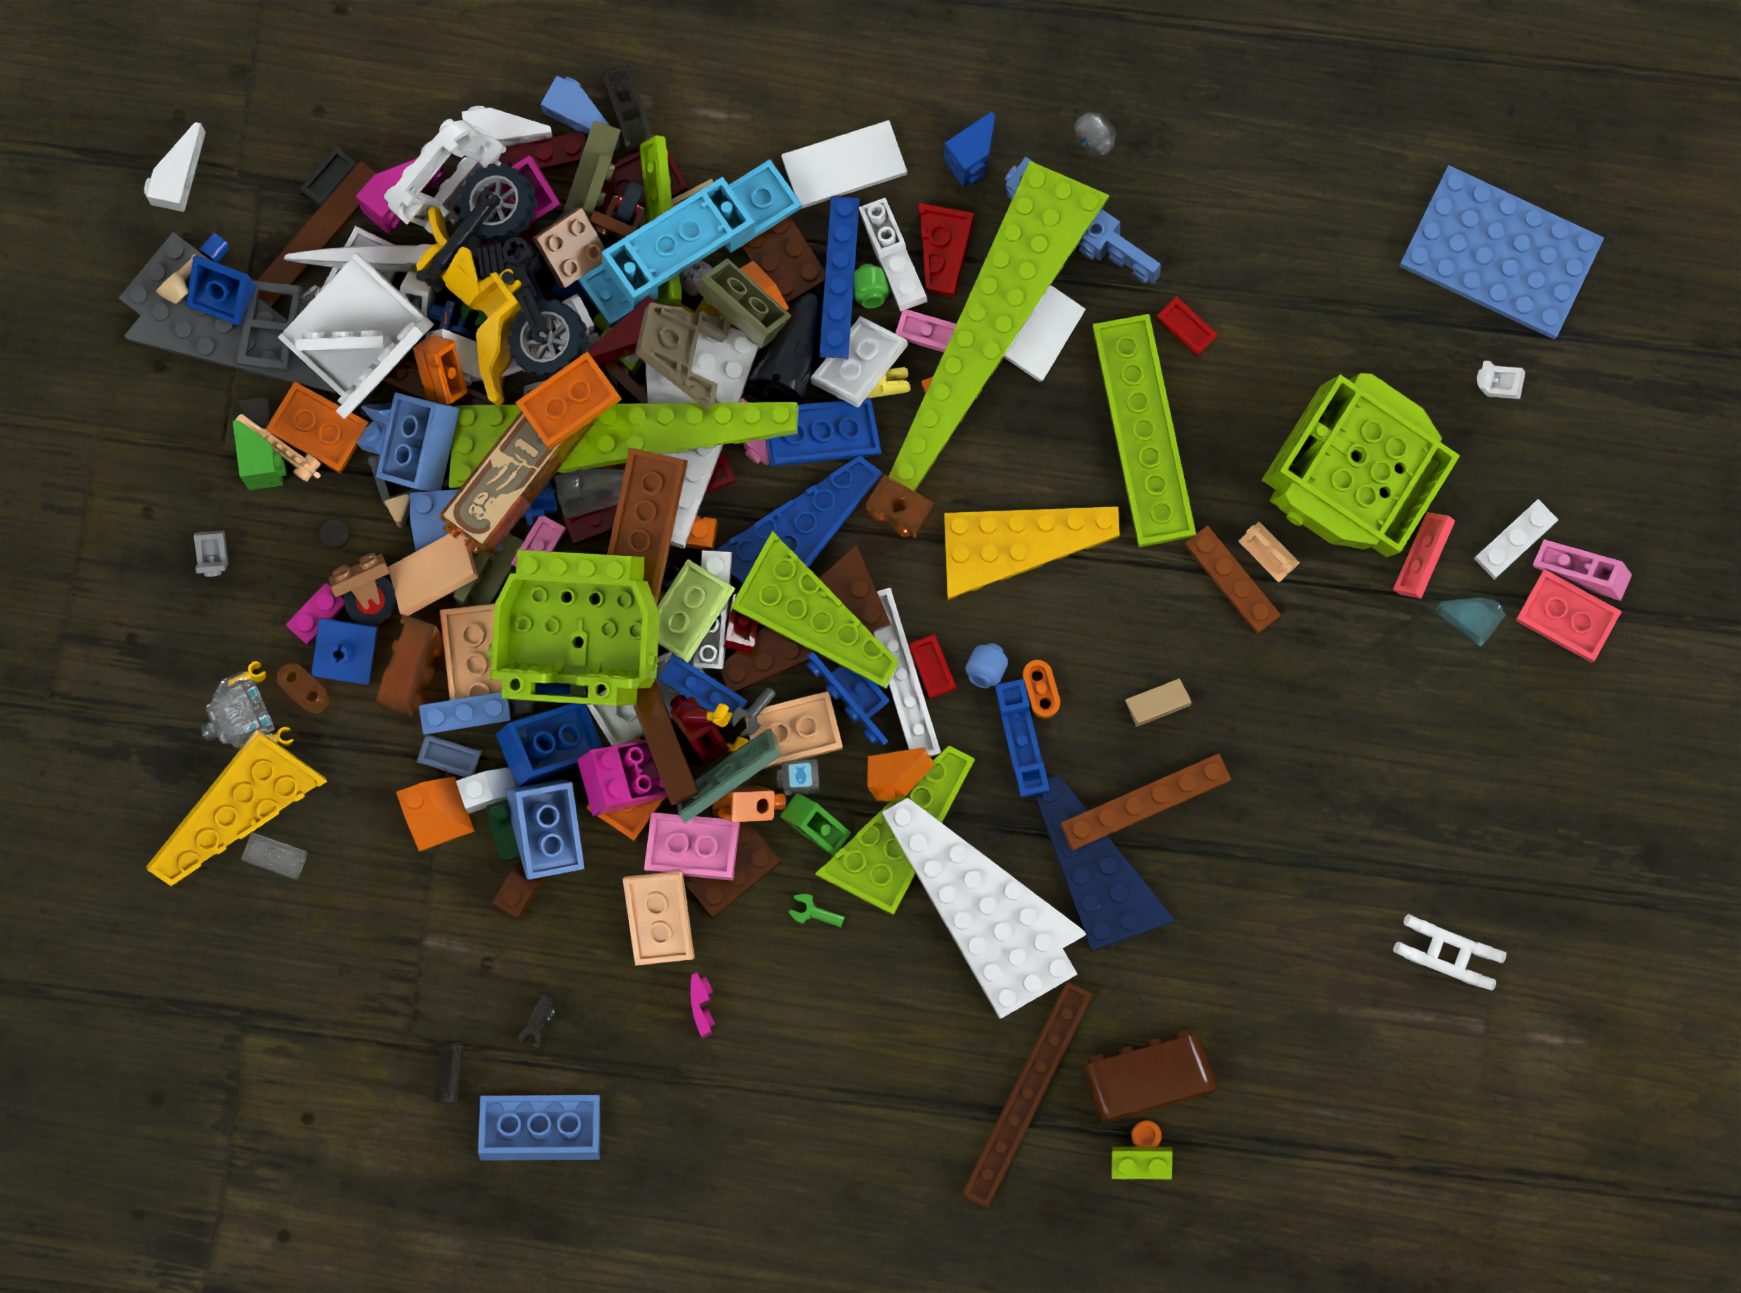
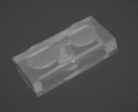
M251 832L241 860L298 880L308 852Z

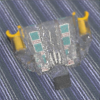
M254 661L249 665L247 672L242 670L220 682L213 695V701L206 707L211 721L201 726V732L206 740L211 741L218 737L222 744H231L234 748L241 749L253 733L259 730L282 746H289L293 743L294 739L283 741L280 738L281 733L291 731L288 727H282L278 730L277 734H272V731L276 729L255 683L262 682L266 678V671L258 675L252 673L255 669L261 667L260 662Z

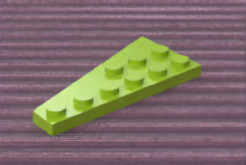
M772 530L731 608L886 689L900 664L899 661Z
M948 746L933 760V767L905 797L895 798L889 802L815 875L894 916L916 873L881 813L909 798L939 822L943 823L975 758Z

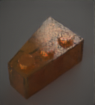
M402 614L400 623L405 625L399 641L394 640L392 649L395 651L389 667L386 666L375 702L381 708L412 718L414 711L419 712V705L423 703L424 695H421L424 684L429 685L434 673V668H431L434 658L440 657L444 643L441 640L442 635L436 625Z

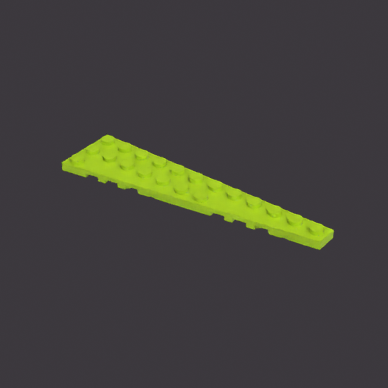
M797 402L714 403L707 410L698 403L615 404L562 441L534 478L543 477V474L555 472L567 473L577 469L585 470L626 463L629 448L658 454L674 452L680 454L692 449L716 448V445L739 444L749 442L750 440L758 441L797 434L799 405ZM518 405L454 406L460 409L451 448L450 490L464 489L523 414Z

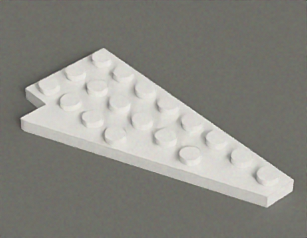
M729 327L728 337L723 342L699 332L691 371L718 384L714 403H739L760 347L750 342L744 332ZM645 362L648 404L697 403ZM723 444L716 445V448H698L687 450L688 452L676 454V452L662 454L688 460L671 545L685 548Z
M909 798L881 813L999 1019L1077 975L1063 948L1085 936L1084 930Z

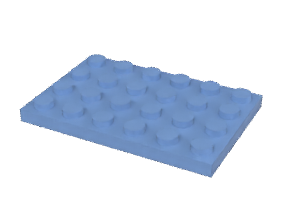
M1448 165L1399 267L1555 340L1604 237Z

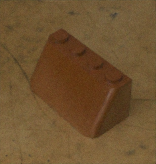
M1186 1030L1174 1034L1175 1040L1163 1043V1039L1158 1038L1145 1042L1146 1048L1135 1050L1134 1046H1129L1117 1050L1118 1056L1106 1059L1105 1054L1088 1058L1089 1064L1084 1065L1083 1070L1099 1125L1214 1093L1217 1090V1085L1199 1035H1192L1191 1030Z

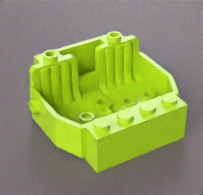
M1360 373L1348 380L1340 374L1319 387L1262 478V481L1275 489L1269 501L1287 514L1286 518L1293 524L1298 526L1304 525L1331 544L1359 549L1372 547L1385 557H1389L1402 551L1460 455L1441 443L1442 437L1423 408L1390 387L1383 380L1373 374ZM1308 436L1314 437L1309 448L1298 454ZM1352 452H1356L1359 455L1358 462L1352 460ZM1396 464L1402 467L1401 474L1395 471ZM1381 488H1384L1387 491L1386 498L1381 497Z
M517 550L516 574L510 573L494 605L493 639L488 648V658L491 661L490 680L502 681V699L611 706L636 705L637 688H650L656 679L658 666L660 614L648 581H643L645 557ZM567 592H570L572 595L569 603L564 599V595ZM596 593L600 596L598 604H595L592 600L593 595ZM578 637H581L584 641L581 648L576 645ZM535 684H570V694L535 692ZM601 684L606 687V693L603 696L598 693V687ZM586 686H588V696H586Z

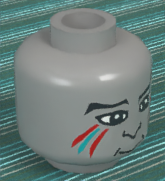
M700 260L679 273L682 291L690 297H696L700 294L697 289L701 277L713 268L703 260Z

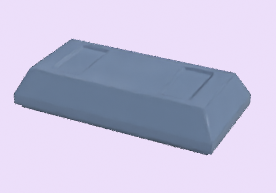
M426 734L416 762L459 776L469 777L475 773L481 751Z

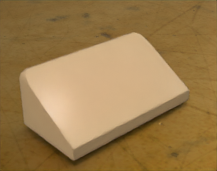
M1180 678L1125 700L1136 727L1189 707L1192 703Z

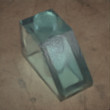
M1484 597L1442 601L1435 613L1481 647L1507 615L1502 611L1503 607L1497 601L1491 598L1487 600Z

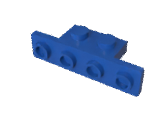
M814 652L808 654L806 658L809 662L806 665L817 678L821 675L828 683L825 688L835 700L841 698L847 707L844 710L855 723L859 720L866 728L863 733L873 745L878 742L880 746H884L889 742L870 720V717L890 701L880 688L870 680L841 665L831 673Z

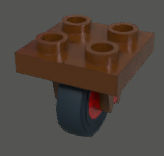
M630 182L624 196H613L605 215L594 210L590 223L601 241L607 242L608 239L618 242L638 229L646 208L641 207V204H639L644 191L642 186ZM613 212H616L614 219L611 218ZM631 219L634 220V223H633L632 226L629 225L630 222H631Z

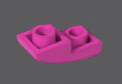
M696 972L691 977V1005L697 1028L703 1039L713 1034L710 1027L715 1025L708 1008L703 1011L701 1009L702 1006L711 1002L708 995L713 993L707 978L700 979Z

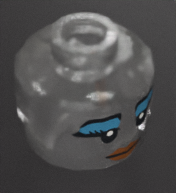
M1089 112L1076 122L1074 137L1089 155L1099 153L1104 155L1114 147L1113 141L1116 138L1117 132L1103 114Z

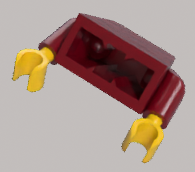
M677 695L670 701V707L672 708L669 713L705 766L722 754L734 753L749 742V740L738 736L734 745L730 744L729 740L723 739L715 724L725 727L733 713L728 712L729 707L727 705L718 704L715 711L711 712L710 709H702L694 697L686 699L684 695Z

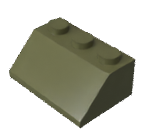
M728 258L705 273L700 279L697 291L703 296L704 300L711 306H715L725 315L729 323L737 326L746 334L750 342L758 345L761 349L777 336L792 317Z

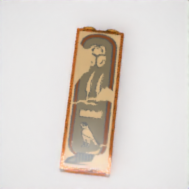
M520 411L438 516L445 524L442 529L455 539L459 535L466 540L464 545L475 554L479 555L482 551L490 557L594 425L597 418L549 450L523 412Z

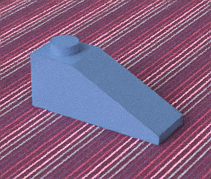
M556 76L540 104L543 114L578 132L583 131L586 136H589L594 121L609 125L576 80L570 77L563 79ZM619 138L614 149L616 151L620 148Z

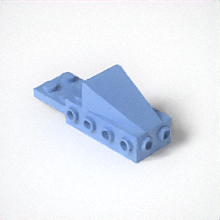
M1027 157L1023 159L1018 168L1014 165L1005 177L1007 181L1005 184L1007 196L1011 201L1027 165L1031 161ZM1101 209L1078 244L1080 247L1078 251L1090 260H1093L1095 257L1100 261L1108 252L1110 254L1109 259L1121 267L1124 264L1134 270L1132 274L1143 283L1150 281L1154 284L1161 274V264L1121 237L1120 221Z

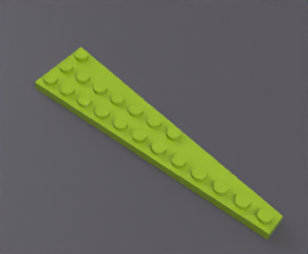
M1029 161L888 480L916 491L936 461L937 456L946 446L956 427L961 423L967 414L966 412L979 396L989 377L994 373L1033 314L1036 306L1041 302L1048 288L1064 267L1065 262L1076 249L1081 238L1110 196Z

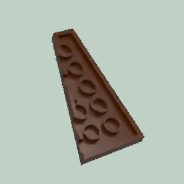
M855 545L819 579L873 634L878 630L880 631L891 626V623L859 549ZM764 626L756 633L752 654L737 650L724 662L723 669H720L727 688L738 693L809 662L806 656L814 651Z

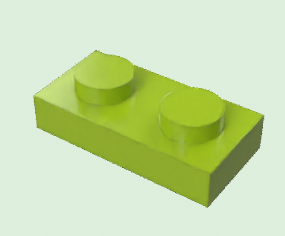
M1112 1146V1179H1172V1147Z

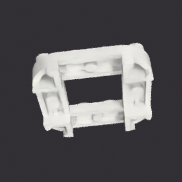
M448 119L440 126L439 133L435 138L424 145L421 155L417 160L406 167L402 174L403 177L398 183L387 190L384 199L388 202V207L405 224L413 222L423 226L429 233L433 234L428 209L437 206L443 213L445 223L450 221L454 225L460 219L454 208L457 206L458 199L461 198L459 192L461 187H464L467 183L465 181L469 175L473 176L476 173L475 170L480 167L487 168L488 164L495 163L497 166H500L502 163L499 161L501 153L506 151V148L488 131L463 120L454 122L452 119ZM451 154L461 158L464 155L467 156L459 162L457 170L451 178L445 180L440 185L439 192L434 198L420 192Z

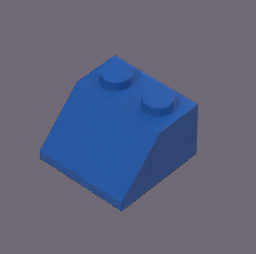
M990 112L945 142L944 162L963 188L970 183L971 185L979 183L986 176L985 173L988 168L994 135L995 115L993 112Z

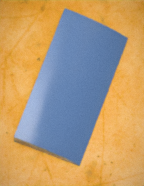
M600 1095L480 1096L478 1143L480 1160H600Z

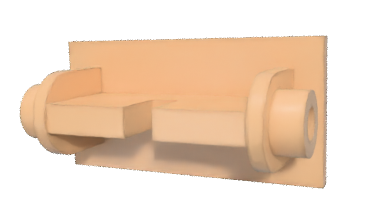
M1260 522L1251 526L1238 541L1278 583L1300 564Z

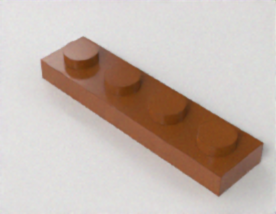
M1208 525L1184 544L1257 635L1280 618L1281 614Z

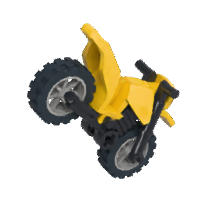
M494 163L488 164L487 168H478L473 176L469 175L465 180L467 183L464 187H461L459 192L461 198L457 201V206L461 210L459 216L462 221L450 238L447 234L444 216L440 208L433 206L428 209L430 226L437 243L428 247L417 262L416 268L418 272L416 273V279L424 282L427 286L433 285V290L439 293L444 301H453L455 294L471 309L480 310L486 314L488 319L476 332L479 374L482 376L488 399L495 405H501L505 398L500 377L513 362V358H515L516 364L528 374L545 380V378L552 377L586 353L587 349L585 347L589 343V336L586 334L587 327L581 320L580 315L565 303L562 304L560 301L553 299L548 302L546 299H543V294L535 281L534 274L541 269L543 264L542 256L519 236L522 231L526 232L530 227L528 224L531 220H534L536 215L534 209L537 208L538 203L534 197L536 195L534 187L514 167L511 168L506 164L497 166ZM503 185L512 187V189L502 195ZM496 186L495 192H492L490 189ZM515 195V205L506 202ZM495 241H498V242H499L497 245H490V247L485 246V247L482 248V246H483L484 244L486 245L488 242H489V243H494ZM553 320L560 321L563 325L556 329ZM566 331L567 338L566 341H563L560 335ZM541 345L534 356L531 353L530 347ZM559 345L564 346L561 351L558 349ZM547 350L552 358L543 360L542 357Z

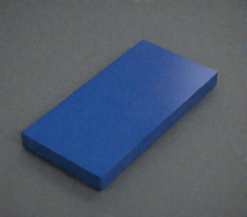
M866 398L859 407L844 400L799 405L798 433L765 439L770 467L851 459L859 455L861 457L879 456L882 453L871 398Z

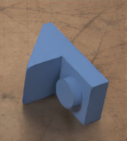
M392 402L361 406L373 420L356 442L362 450L381 455Z

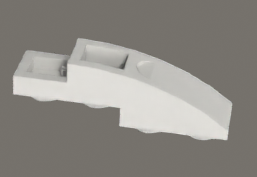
M886 198L859 207L880 267L886 274L890 292L893 293L900 311L927 302V296L908 255L906 244Z
M702 550L701 567L732 585V552ZM731 596L695 651L694 667L723 669L726 647H723Z

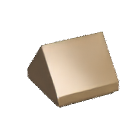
M407 494L384 501L397 526L400 528L405 526L410 514V497Z

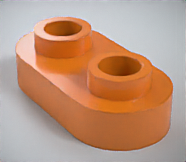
M1033 660L1023 670V679L1029 703L1036 716L1051 718L1058 712L1060 707V697L1053 673L1046 662ZM1040 672L1043 678L1040 681H1035L1032 678V674ZM1041 700H1048L1051 706L1047 709L1040 706Z

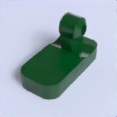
M508 800L488 805L486 807V814L499 857L504 861L521 858L510 819Z

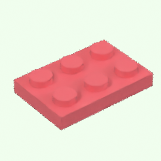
M1544 569L1515 621L1593 663L1622 611Z

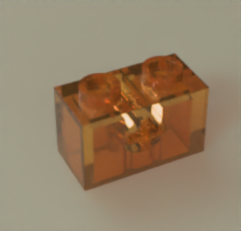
M884 474L867 501L866 510L869 511L868 515L880 523L887 521L894 525L893 529L898 534L906 538L910 535L917 538L934 510V502ZM904 505V512L900 510L897 514L894 513V506Z

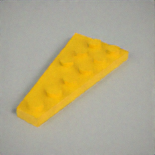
M1118 507L944 513L948 600L966 592L978 590L996 581H1002L1043 566V564L1050 561L1062 559L1080 550L1089 549L1119 538Z
M256 730L146 866L147 870L168 885H174L201 867V863L216 853L219 855L225 851L226 847L238 838H244L277 816L280 810L292 802H297L305 797V793L316 786L320 787L326 783V778L265 734Z

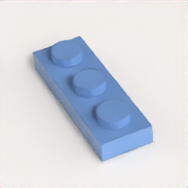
M502 692L419 705L424 735L512 721L508 699H502Z

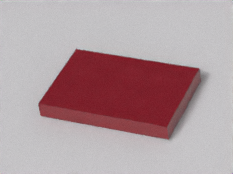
M666 146L669 176L671 179V198H674L689 189ZM640 150L612 163L615 165L611 180H604L601 191L606 192L602 204L605 214L613 196H624L630 182L644 188ZM643 191L639 204H641V207L646 208ZM613 212L611 218L614 219L616 212Z

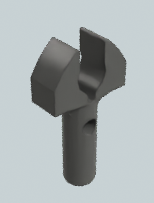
M766 688L749 709L738 707L731 717V728L733 729L740 719L749 717V726L740 736L754 734L761 726L757 722V716L774 698V690Z

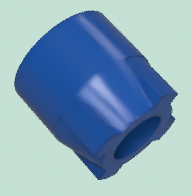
M213 233L198 251L210 261L218 263L230 248L225 240L216 233Z

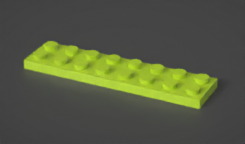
M1145 314L1093 324L1095 343L1138 547L1192 538L1196 536L1150 315Z

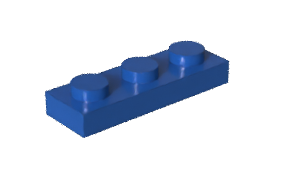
M672 654L657 678L687 698L694 697L700 706L710 709L711 712L715 711L718 704H725L729 707L728 712L733 713L738 707L743 709L748 702L675 654Z

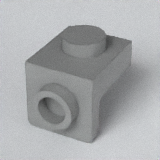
M224 530L195 533L196 573H204L206 577L221 575V571H225L228 566Z

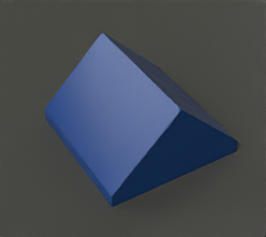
M195 255L192 262L186 306L239 326L257 285L247 274Z

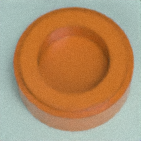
M1148 1120L1137 1123L1131 1132V1140L1135 1147H1157L1162 1138L1159 1126Z

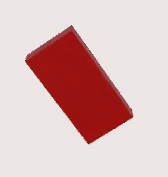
M1177 296L1156 316V319L1197 357L1218 336Z
M935 634L908 644L929 699L956 689L955 682Z

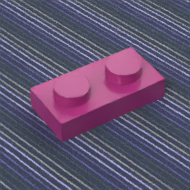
M325 583L286 624V627L309 646L317 638L319 618L335 619L345 608L344 600L341 596L335 597L331 587Z

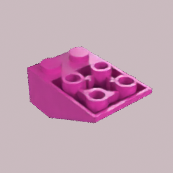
M417 158L374 175L356 195L363 214L388 234L393 229L398 230L404 222L388 207V202L384 199V195L388 189L398 183L403 177L402 174L406 167L413 164ZM443 165L420 191L421 193L425 194L431 187L435 188L440 184L445 172Z
M646 740L593 749L577 760L593 816L621 811L668 797Z

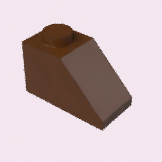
M520 861L504 881L492 904L498 910L521 922L547 876L526 879L523 864Z

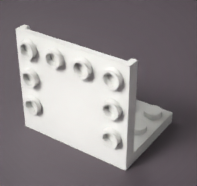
M355 253L278 338L341 396L338 399L341 406L336 412L345 419L430 330L434 323L360 254ZM383 330V336H391V344L387 348L295 351V339H303V333L325 332V338H332V332L354 331V337H361V331Z

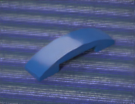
M1024 679L995 685L1005 737L1020 796L1025 797L1049 792L1050 788L1038 746Z

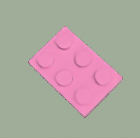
M651 812L644 871L646 873L683 871V876L733 880L740 822L695 816L684 823L679 815Z

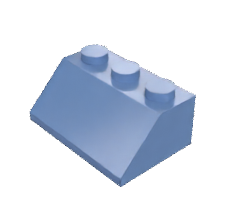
M394 393L376 478L414 489L441 491L460 408Z
M463 489L409 493L410 522L415 551L424 548L459 528L443 515ZM503 519L499 521L482 544L467 533L472 554L475 552L479 553L482 547L491 552L503 551Z

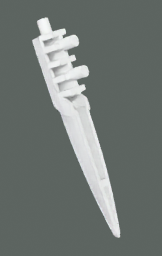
M375 245L319 249L289 253L284 256V260L343 268L353 255L358 253L377 271L418 272L416 268L417 262L431 245Z

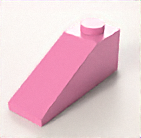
M1545 539L1533 563V566L1542 571L1545 569L1567 582L1588 591L1620 601L1632 576L1622 561Z

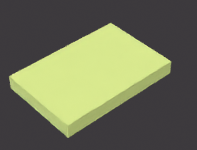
M687 559L657 606L660 614L658 645L684 661L689 662L736 588Z

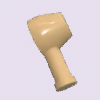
M193 254L183 267L173 273L156 290L161 297L174 304H178L186 297L188 288L184 281L191 275L193 257L196 254Z

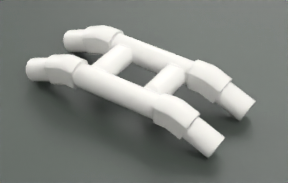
M1410 914L1406 915L1404 925L1433 938L1427 954L1401 942H1397L1394 945L1393 951L1412 962L1427 966L1468 984L1491 991L1494 990L1496 979L1483 976L1468 969L1466 970L1471 953L1485 959L1504 963L1506 952L1444 930ZM1444 942L1460 948L1455 964L1438 959Z

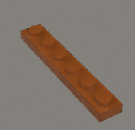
M1216 754L1062 822L1060 827L1071 850L1074 851L1222 786L1232 779L1220 754Z

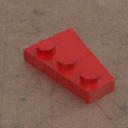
M919 203L926 289L931 293L955 297L975 215L971 212Z

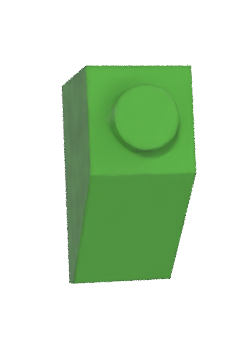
M798 793L795 794L780 816L797 832L832 856L840 850L851 834L847 828L820 805Z

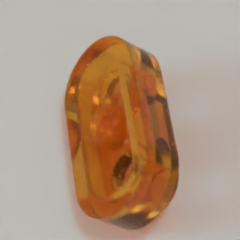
M289 663L278 671V685L305 711L319 713L326 708L329 702L327 691L300 665ZM290 673L296 674V680L293 682L287 681V676ZM310 693H317L318 697L315 701H308Z

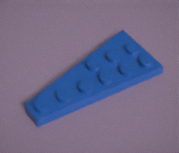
M859 455L831 473L829 477L817 485L811 486L794 500L791 499L754 523L752 527L740 535L737 534L728 540L729 542L713 551L732 552L731 576L743 584L773 530L787 547L809 568L881 478L882 472Z

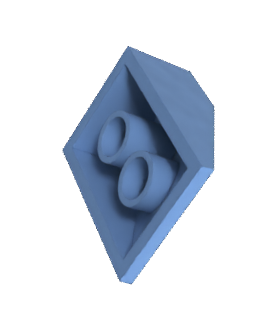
M558 779L506 789L510 819L526 879H535L584 869L572 782Z

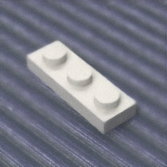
M1538 499L1474 559L1495 580L1546 533L1558 519Z

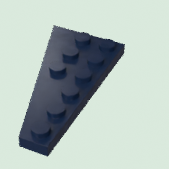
M1059 775L1047 779L1050 791L1035 794L1034 796L1083 930L1086 933L1091 952L1174 923L1175 919L1108 836L1074 851L1071 850L1060 824L1087 812V809Z

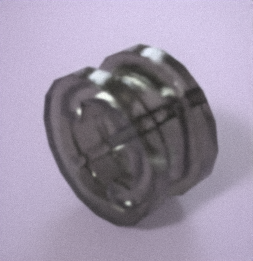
M518 699L509 701V705L513 707V711L510 712L511 717L537 714V710L533 708V704L536 701Z

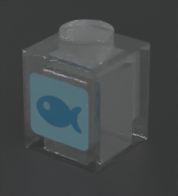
M817 759L782 762V770H777L778 788H784V795L820 793Z

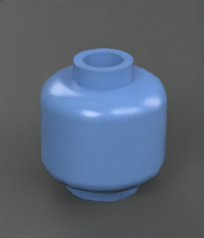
M989 643L977 646L965 667L970 682L981 688L997 685L1008 667V659L1003 653V649L996 644Z

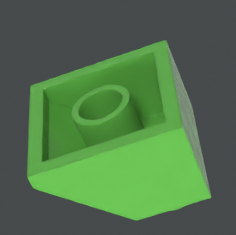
M239 420L233 421L239 475L249 491L282 486V476H287L285 459L281 458L280 452H276L271 443Z

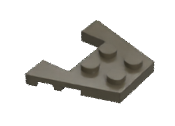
M649 303L644 311L635 354L703 408L709 410L714 405L718 384L691 371L697 339L700 332L723 342L728 337L730 323L723 314L717 317L707 315L706 311L692 313L685 312L684 308Z

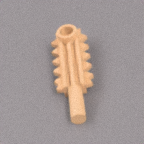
M243 414L236 418V420H239L271 443L275 451L280 452L281 458L295 467L293 473L305 482H308L311 476L319 479L321 475L316 470L321 463L309 454H306L305 457L301 456Z

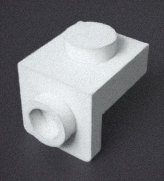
M1484 361L1483 367L1477 375V384L1488 397L1520 399L1525 371L1522 368L1494 366L1491 361Z

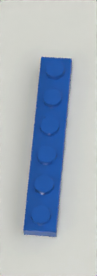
M831 196L820 341V357L849 359L860 198Z

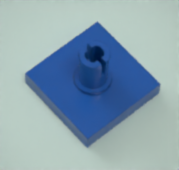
M323 617L319 618L311 676L370 685L379 626Z

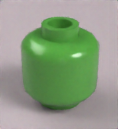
M872 264L861 265L854 272L853 298L856 303L865 308L871 309L881 306L890 293L886 274L878 266Z

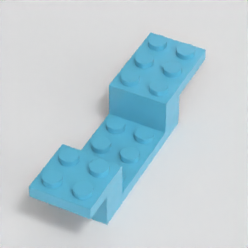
M768 160L729 185L723 177L719 178L601 252L602 264L579 278L578 283L609 328L622 321L648 296L654 301L658 299V286L724 245L730 253L802 209V204L772 161Z

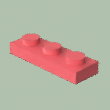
M1426 513L1393 588L1399 595L1422 598L1455 520L1450 516Z

